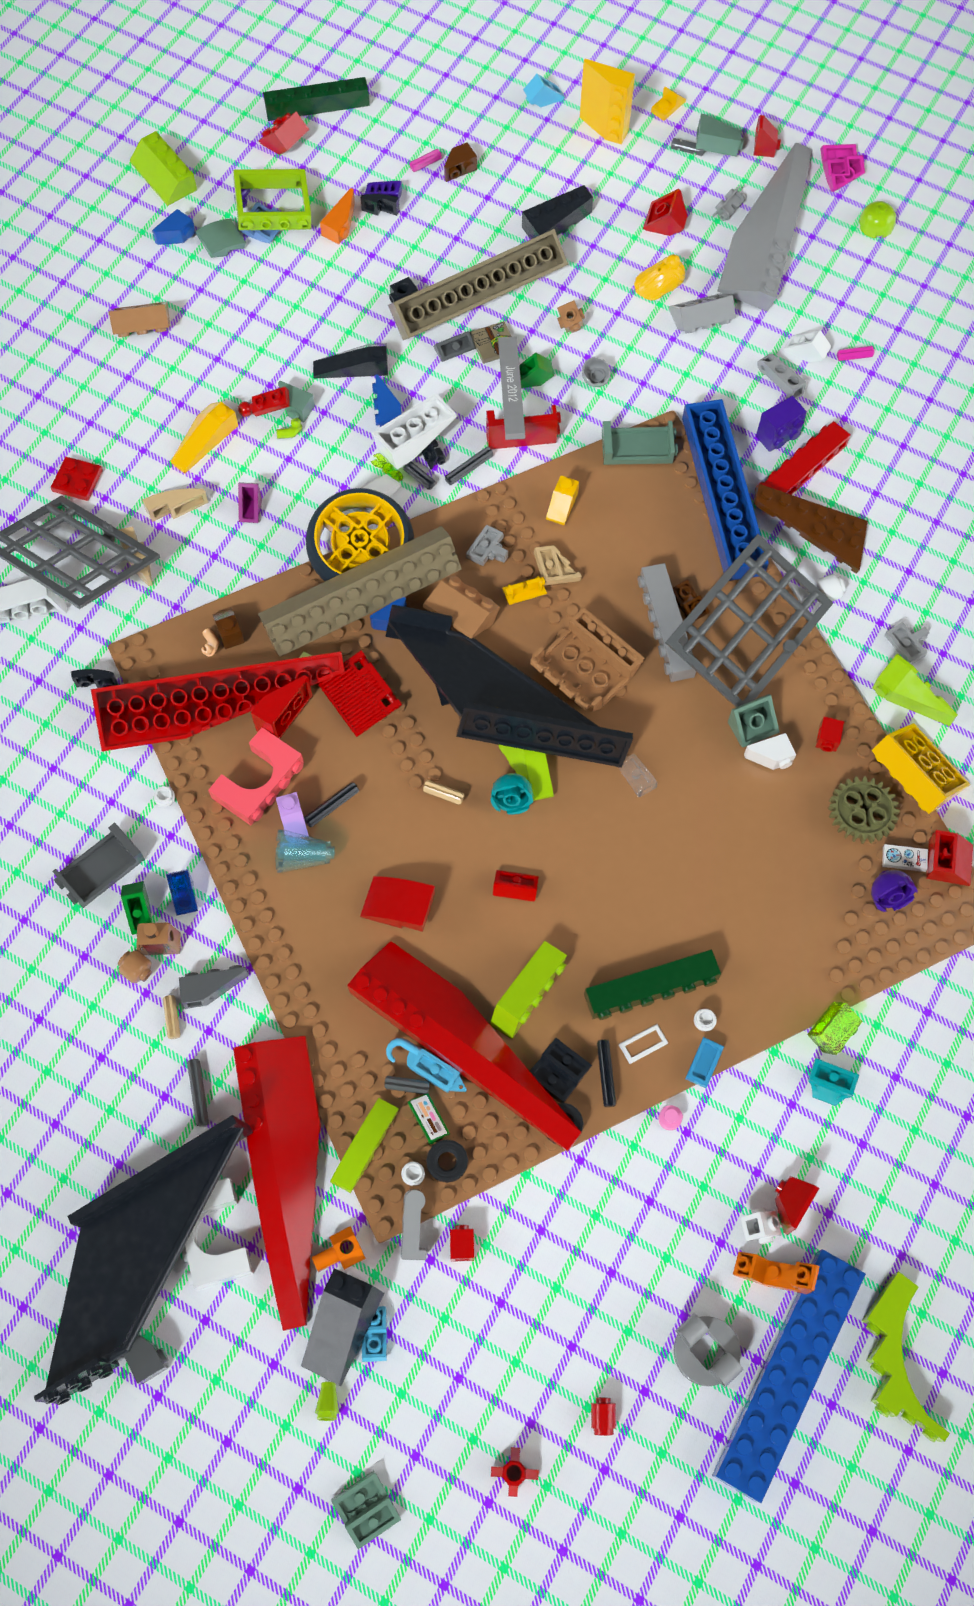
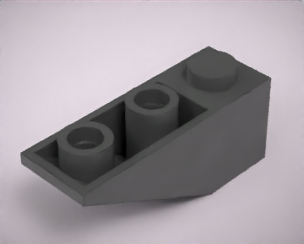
M234 965L229 967L228 970L210 969L207 973L198 974L192 972L185 974V977H179L181 1004L185 1009L209 1005L249 976L246 967Z

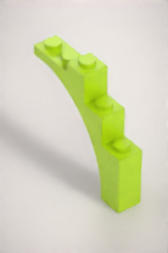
M898 1271L892 1274L862 1319L867 1324L866 1329L875 1336H882L866 1360L871 1364L870 1368L876 1374L882 1377L883 1375L886 1376L871 1402L876 1405L875 1410L884 1417H897L901 1412V1418L910 1425L914 1426L916 1424L923 1429L922 1434L934 1443L935 1441L945 1442L950 1433L928 1416L915 1396L907 1377L902 1353L903 1324L909 1304L919 1287Z

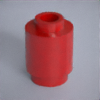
M597 1397L596 1402L591 1403V1428L594 1429V1435H614V1429H616V1403H611V1398Z

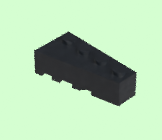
M582 185L522 211V229L530 240L555 229L557 236L560 233L564 234L571 225H576L592 213L593 196L586 186Z

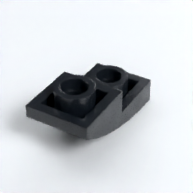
M100 669L71 671L72 680L77 688L88 687L91 684H96L97 688L118 685L114 673Z

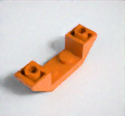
M738 1251L733 1275L767 1287L809 1294L815 1289L820 1266L803 1262H796V1265L774 1262L757 1254Z

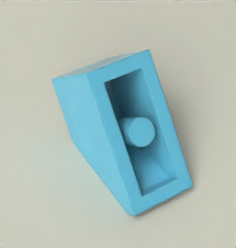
M536 74L523 89L527 95V101L531 105L536 104L539 107L562 101L565 98L556 84L539 74Z

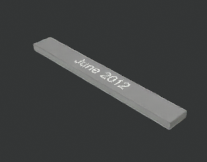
M498 337L505 440L525 439L517 337Z

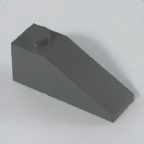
M140 1334L136 1338L130 1352L124 1355L137 1384H144L168 1369L166 1362L169 1359L164 1349H159L158 1346Z

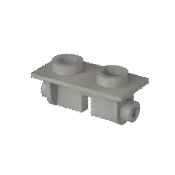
M740 185L735 191L731 189L725 195L726 201L722 199L715 207L717 211L713 214V217L718 214L722 221L728 220L744 202L745 195L738 191L741 187Z

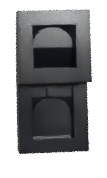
M365 194L360 197L361 209L364 212L378 216L380 211L397 216L400 211L398 197L384 194Z

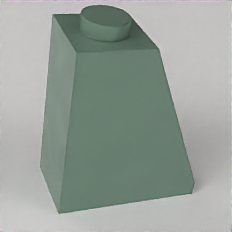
M701 113L697 127L695 149H704V151L737 157L738 150H742L744 139L741 138V130Z

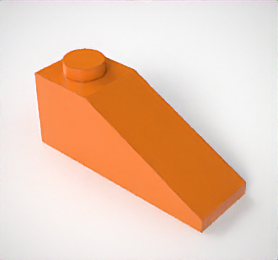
M350 188L320 222L321 236L337 244L346 239L350 232L355 205L354 189Z

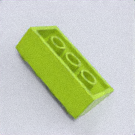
M157 131L140 139L130 158V163L167 206L197 191L194 174Z

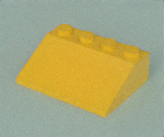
M584 59L579 118L605 140L622 145L629 131L635 74Z
M914 723L888 734L871 750L875 754L877 761L886 766L890 775L903 785L905 792L912 795L918 802L919 807L928 814L940 808L971 785Z

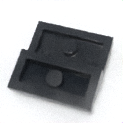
M555 1038L530 1072L550 1096L559 1103H565L592 1065L559 1039Z

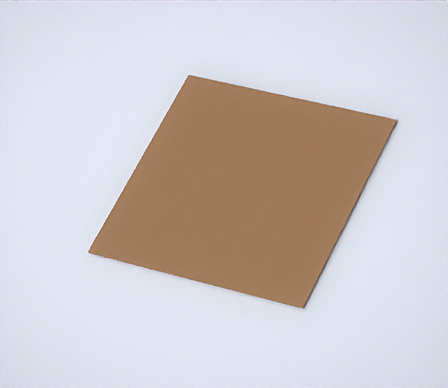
M675 411L666 412L630 427H667L668 421H672L673 428H676L674 444L678 445V454L674 456L673 463L604 465L601 439L409 519L413 528L414 539L442 526L451 537L461 566V570L451 575L460 578L463 583L475 588L480 594L490 598L495 604L500 606L492 626L475 636L476 640L598 726L633 733V741L622 768L546 754L554 797L533 801L529 805V809L521 814L509 815L507 811L502 809L499 812L491 804L490 798L493 783L502 775L517 774L511 768L506 756L500 751L498 744L456 737L460 721L457 712L450 704L441 705L435 684L401 640L386 637V631L376 630L371 627L370 615L380 609L281 657L278 656L258 613L325 582L316 573L310 561L118 640L108 646L124 684L299 658L303 651L312 656L342 652V659L345 662L362 650L366 658L402 704L400 708L356 737L319 685L310 686L312 691L311 699L280 738L284 743L302 754L304 765L298 774L293 775L287 788L282 789L277 794V797L297 792L302 814L305 817L351 782L357 785L359 792L313 827H309L306 824L310 840L293 845L288 844L276 800L272 805L266 807L261 819L257 822L255 821L250 826L213 800L208 791L221 774L245 789L260 788L270 780L273 767L253 753L249 742L258 733L251 711L186 739L152 744L284 1038L306 1036L319 1115L340 1161L378 1098L399 1108L396 1117L386 1131L385 1137L375 1151L373 1159L353 1189L378 1243H383L402 1233L404 1195L410 1189H418L425 1196V1205L421 1209V1224L566 1151L559 1145L551 1142L544 1134L461 1074L460 1077L467 1089L466 1092L449 1091V1093H446L429 1082L428 1094L450 1132L449 1135L429 1145L408 1106V1101L424 1094L391 1090L384 1087L386 1076L428 1081L407 1066L409 1051L403 1047L396 1046L393 1048L392 1056L395 1058V1062H391L388 1059L386 1048L391 1040L404 1038L421 1049L428 1050L350 994L347 987L361 967L390 941L461 990L489 1024L496 1004L544 941L567 955L564 962L567 965L560 976L556 975L552 988L549 992L545 991L542 995V1001L537 1008H533L529 1019L524 1025L522 1024L513 1039L493 1026L492 1028L529 1071L555 1038L559 1039L592 1065L582 1081L565 1101V1103L571 1104L578 1109L584 1123L582 1133L572 1147L697 1085L685 1078L703 1037L724 1046L712 1074L713 1077L974 945L973 866L970 886L926 879L927 871L882 867L884 844L928 849L929 839L935 830L950 831L936 810L930 814L923 811L914 797L907 794L903 785L890 775L886 766L875 758V754L871 750L887 735L816 626L756 698L758 699L768 694L771 695L780 731L763 740L786 733L796 753L792 765L785 769L777 768L772 770L745 758L744 753L747 746L741 747L728 724L731 710L736 707L697 671L694 678L671 682L669 675L665 674V661L663 657H660L658 651L660 644L658 640H655L653 634L654 624L649 621V608L643 601L644 591L638 585V576H640L641 568L665 563L672 588L688 579L697 596L701 595L702 599L724 574L685 428ZM561 475L579 481L578 495L565 526L546 520L552 495ZM396 525L387 529L390 535L389 551L400 546V534ZM486 525L503 532L504 538L500 544L502 548L508 550V558L505 563L494 558L493 560L488 559L484 566H481L466 558L467 551ZM554 545L560 551V554L570 562L569 566L582 576L581 580L576 582L544 585L547 594L512 605L508 604L502 589L509 584L513 585L534 579L537 576L541 577L534 555L536 547ZM373 551L370 555L373 557H377L381 553L379 551ZM330 552L323 555L326 562L333 555V553ZM345 553L342 558L349 559L352 557V554ZM769 557L766 572L779 583L783 576ZM753 577L733 601L751 616L773 588L761 577ZM441 580L405 596L407 607L429 611L423 607V604ZM739 580L728 581L721 590L728 595ZM787 585L785 589L797 599L789 585ZM778 595L758 619L757 623L774 638L796 610ZM715 596L707 606L710 613L694 621L692 625L698 630L721 601ZM678 605L682 621H684L687 616ZM583 607L645 658L629 683L605 706L594 712L583 710L574 702L575 698H569L559 689L560 685L555 686L544 676V672L540 673L530 664L533 654L541 646L545 651L569 629L570 619ZM727 607L704 636L722 651L744 625V622ZM232 608L241 629L244 643L225 649L212 614ZM803 616L752 676L751 679L758 683L784 651L783 643L787 640H793L808 622ZM453 626L450 627V630L459 631ZM207 628L212 629L220 642L216 654L210 657L202 653V647L205 648L204 645L207 644V640L202 633ZM750 629L729 654L728 658L742 671L746 672L768 644ZM686 631L688 640H690L692 635ZM699 642L692 649L693 656L706 668L716 658ZM359 661L354 664L358 670L363 668ZM723 664L714 672V675L730 690L739 680ZM745 685L737 696L743 701L751 689ZM384 698L382 700L383 704L386 707L390 705V702L387 700V698ZM823 717L844 721L841 742L836 752H825L815 747L819 725ZM866 776L867 782H871L875 778L876 785L883 782V789L890 788L888 795L895 794L892 801L899 803L894 808L900 810L896 816L899 820L894 824L895 828L893 831H890L887 837L883 836L881 841L875 838L871 844L867 838L864 844H861L860 838H857L853 842L852 835L844 838L846 832L838 833L837 831L840 826L832 825L835 818H829L832 812L828 810L829 805L832 804L829 800L831 796H834V790L838 789L840 783L845 785L847 779H850L853 783L855 777L862 781L863 777ZM427 780L463 792V802L456 804L423 791L424 784ZM867 796L869 800L875 801L873 797ZM846 799L848 803L855 804L854 801ZM873 815L875 820L881 821L878 816ZM852 819L854 823L860 824L859 820ZM496 870L539 876L536 900L532 902L494 896L493 885ZM886 870H899L910 876L918 890L917 893L913 894L915 899L899 910L894 911L893 908H886L887 912L878 910L871 896V887L875 879L881 872ZM373 876L400 878L435 886V895L423 932L407 927L401 929L360 917ZM712 949L721 971V976L715 985L709 987L701 985L696 987L695 991L684 994L682 991L676 993L675 997L668 1000H663L662 998L654 1000V1003L649 1006L642 1007L637 1005L629 1012L620 1013L618 1011L612 1013L611 1017L604 1020H599V1018L592 1019L584 996L585 988ZM709 1009L715 1014L717 1022L712 1030L701 1031L695 1026L694 1016L697 1011ZM658 1024L668 1044L629 1064L618 1044ZM654 1030L625 1047L632 1058L662 1042L657 1031ZM606 1039L610 1043L616 1106L604 1107L597 1050L598 1040ZM447 1139L461 1144L468 1157L467 1170L463 1176L449 1183L440 1182L432 1177L426 1162L427 1154L431 1147L437 1142ZM445 1152L440 1155L438 1164L442 1169L450 1170L456 1165V1157L450 1152ZM409 1162H417L424 1168L425 1177L419 1185H407L402 1179V1169Z

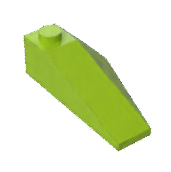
M896 654L877 678L872 689L875 690L878 696L884 697L889 702L950 726L958 714L941 696L934 695L930 689L931 685L928 681L923 683L916 675L918 670L899 654Z

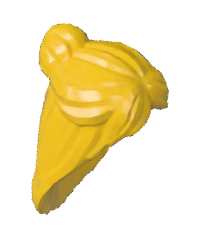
M675 254L669 255L642 271L635 279V292L645 299L653 301L680 286L685 279V267L680 261V257Z

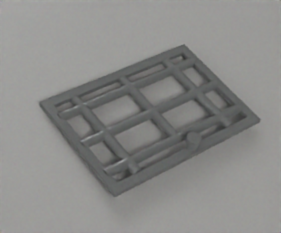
M62 495L0 531V541L7 545L4 548L0 547V558L78 609L83 608L160 558V554ZM60 505H62V506H64L65 508H67L68 510H66V511L63 512L62 510L58 509L57 507H59ZM49 512L56 516L41 526L33 522ZM77 514L103 530L104 535L99 534L72 516ZM65 521L86 534V536L69 545L48 531ZM23 527L32 530L16 541L8 537ZM41 536L62 549V551L44 560L25 548L24 545ZM115 538L128 545L129 548L124 549L114 543ZM96 540L118 555L101 565L78 550ZM17 551L37 564V566L32 568L10 553ZM137 552H139V553L143 554V555L146 556V557L143 558V559H140L139 557L135 556L134 554L137 553ZM71 555L94 570L75 580L53 565ZM124 560L134 564L118 575L110 570ZM46 570L69 586L63 588L41 573ZM101 575L109 579L94 590L85 586ZM79 591L85 596L78 598L72 593Z
M757 534L665 643L735 707H739L758 697L833 605V602L766 540ZM759 547L764 552L754 561L750 555ZM769 557L787 572L779 583L762 568ZM745 563L750 569L726 595L721 589ZM757 574L773 590L754 613L749 616L733 600L753 576ZM792 579L810 593L802 604L785 589ZM780 595L796 611L773 638L757 621ZM716 596L721 603L697 630L692 625L693 622ZM817 600L821 606L812 614L808 608ZM728 607L744 622V625L721 651L704 635ZM803 616L808 622L793 640H787L783 643L784 651L758 683L751 679L752 676ZM752 629L768 645L747 671L744 672L728 656L748 631ZM687 631L692 637L683 647L677 641ZM698 642L716 657L708 668L690 653ZM721 664L725 665L739 678L731 690L714 675V672ZM747 685L751 691L742 701L737 695Z

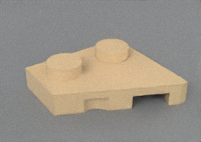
M554 545L536 547L534 549L535 559L540 575L544 577L545 585L581 580V574L579 572L576 573L569 566L570 562L560 554V551Z

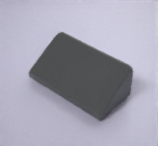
M469 331L436 343L433 346L442 362L476 349Z

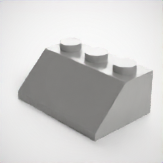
M720 293L669 306V311L677 329L684 331L685 334L695 332V328L702 327V329L712 328L715 323H719V325L728 324L731 319L736 318L733 295Z

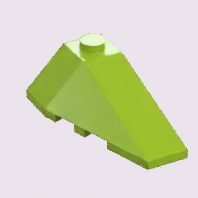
M498 745L502 754L509 761L511 768L530 782L533 790V801L554 797L545 753Z

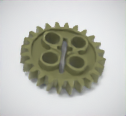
M866 776L863 777L862 781L855 777L853 783L850 779H847L845 785L840 783L838 789L834 790V796H831L829 800L832 803L828 807V810L832 811L829 818H835L832 823L833 826H840L837 831L838 833L846 832L844 838L852 835V841L855 842L857 838H860L861 844H864L868 838L872 844L875 838L881 841L883 836L887 837L890 831H893L895 828L894 824L899 820L896 816L900 812V810L894 808L899 803L892 801L895 794L888 795L889 787L882 788L883 782L876 785L875 778L871 782H867ZM867 796L873 797L875 801L869 800ZM846 799L854 801L855 804L848 803ZM873 815L878 816L881 821L875 820ZM852 819L859 820L860 824L854 823Z

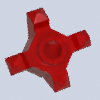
M511 1447L510 1461L503 1467L491 1466V1477H502L509 1485L508 1496L518 1497V1486L525 1479L538 1480L539 1470L526 1469L520 1462V1448Z

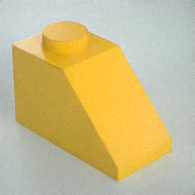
M560 476L552 495L546 520L565 526L578 495L579 481Z

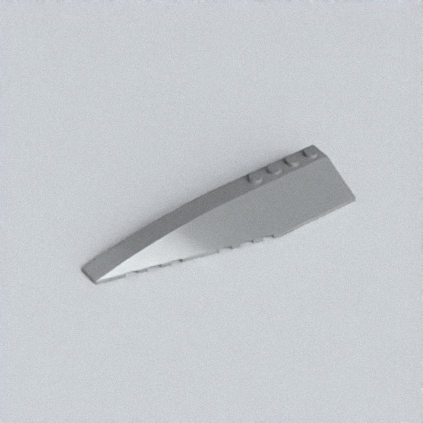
M799 143L794 144L734 233L717 292L733 295V298L767 312L777 297L808 173L811 148Z

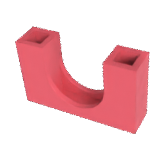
M264 728L258 731L249 742L253 753L273 767L270 780L260 788L245 789L221 774L208 789L213 800L250 826L255 821L257 822L261 819L266 807L275 802L277 794L282 789L287 788L290 779L294 774H298L304 765L301 753Z

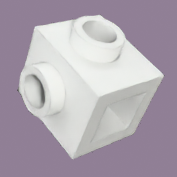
M758 1208L752 1210V1214L741 1217L746 1241L759 1240V1244L773 1242V1237L782 1235L776 1211H766L765 1208Z

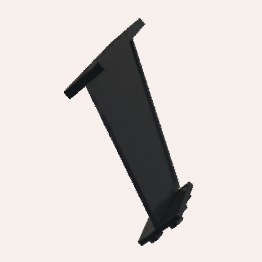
M399 605L391 606L385 636L399 639L403 642L460 716L456 737L622 768L633 741V733L598 726L475 638L470 639L459 631L450 630L452 616Z
M231 1115L67 1216L71 1225L80 1227L46 1388L34 1396L35 1402L62 1405L71 1400V1395L92 1387V1382L112 1375L114 1373L113 1369L120 1366L117 1359L130 1352L237 1143L253 1133L249 1124Z

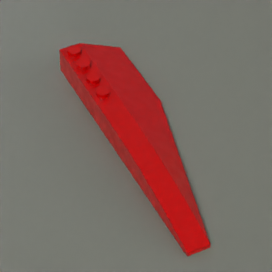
M342 652L91 689L101 751L191 737L250 712L253 705L259 702L263 696L304 675L309 678L310 686L345 672Z
M392 941L361 967L348 983L347 987L350 994L446 1064L459 1071L461 1075L567 1152L581 1135V1131L464 993Z
M306 1036L253 1042L233 1048L244 1122L249 1124L253 1131L252 1134L247 1136V1144L263 1239L283 1331L307 1326L308 1286L311 1277L310 1257L313 1248L311 1243L312 1232H314L315 1185L318 1175L317 1156L319 1155L320 1145H318L321 1123Z

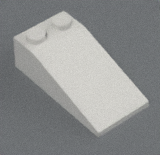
M435 393L373 431L372 434L378 450L396 469H399L420 454L457 415Z

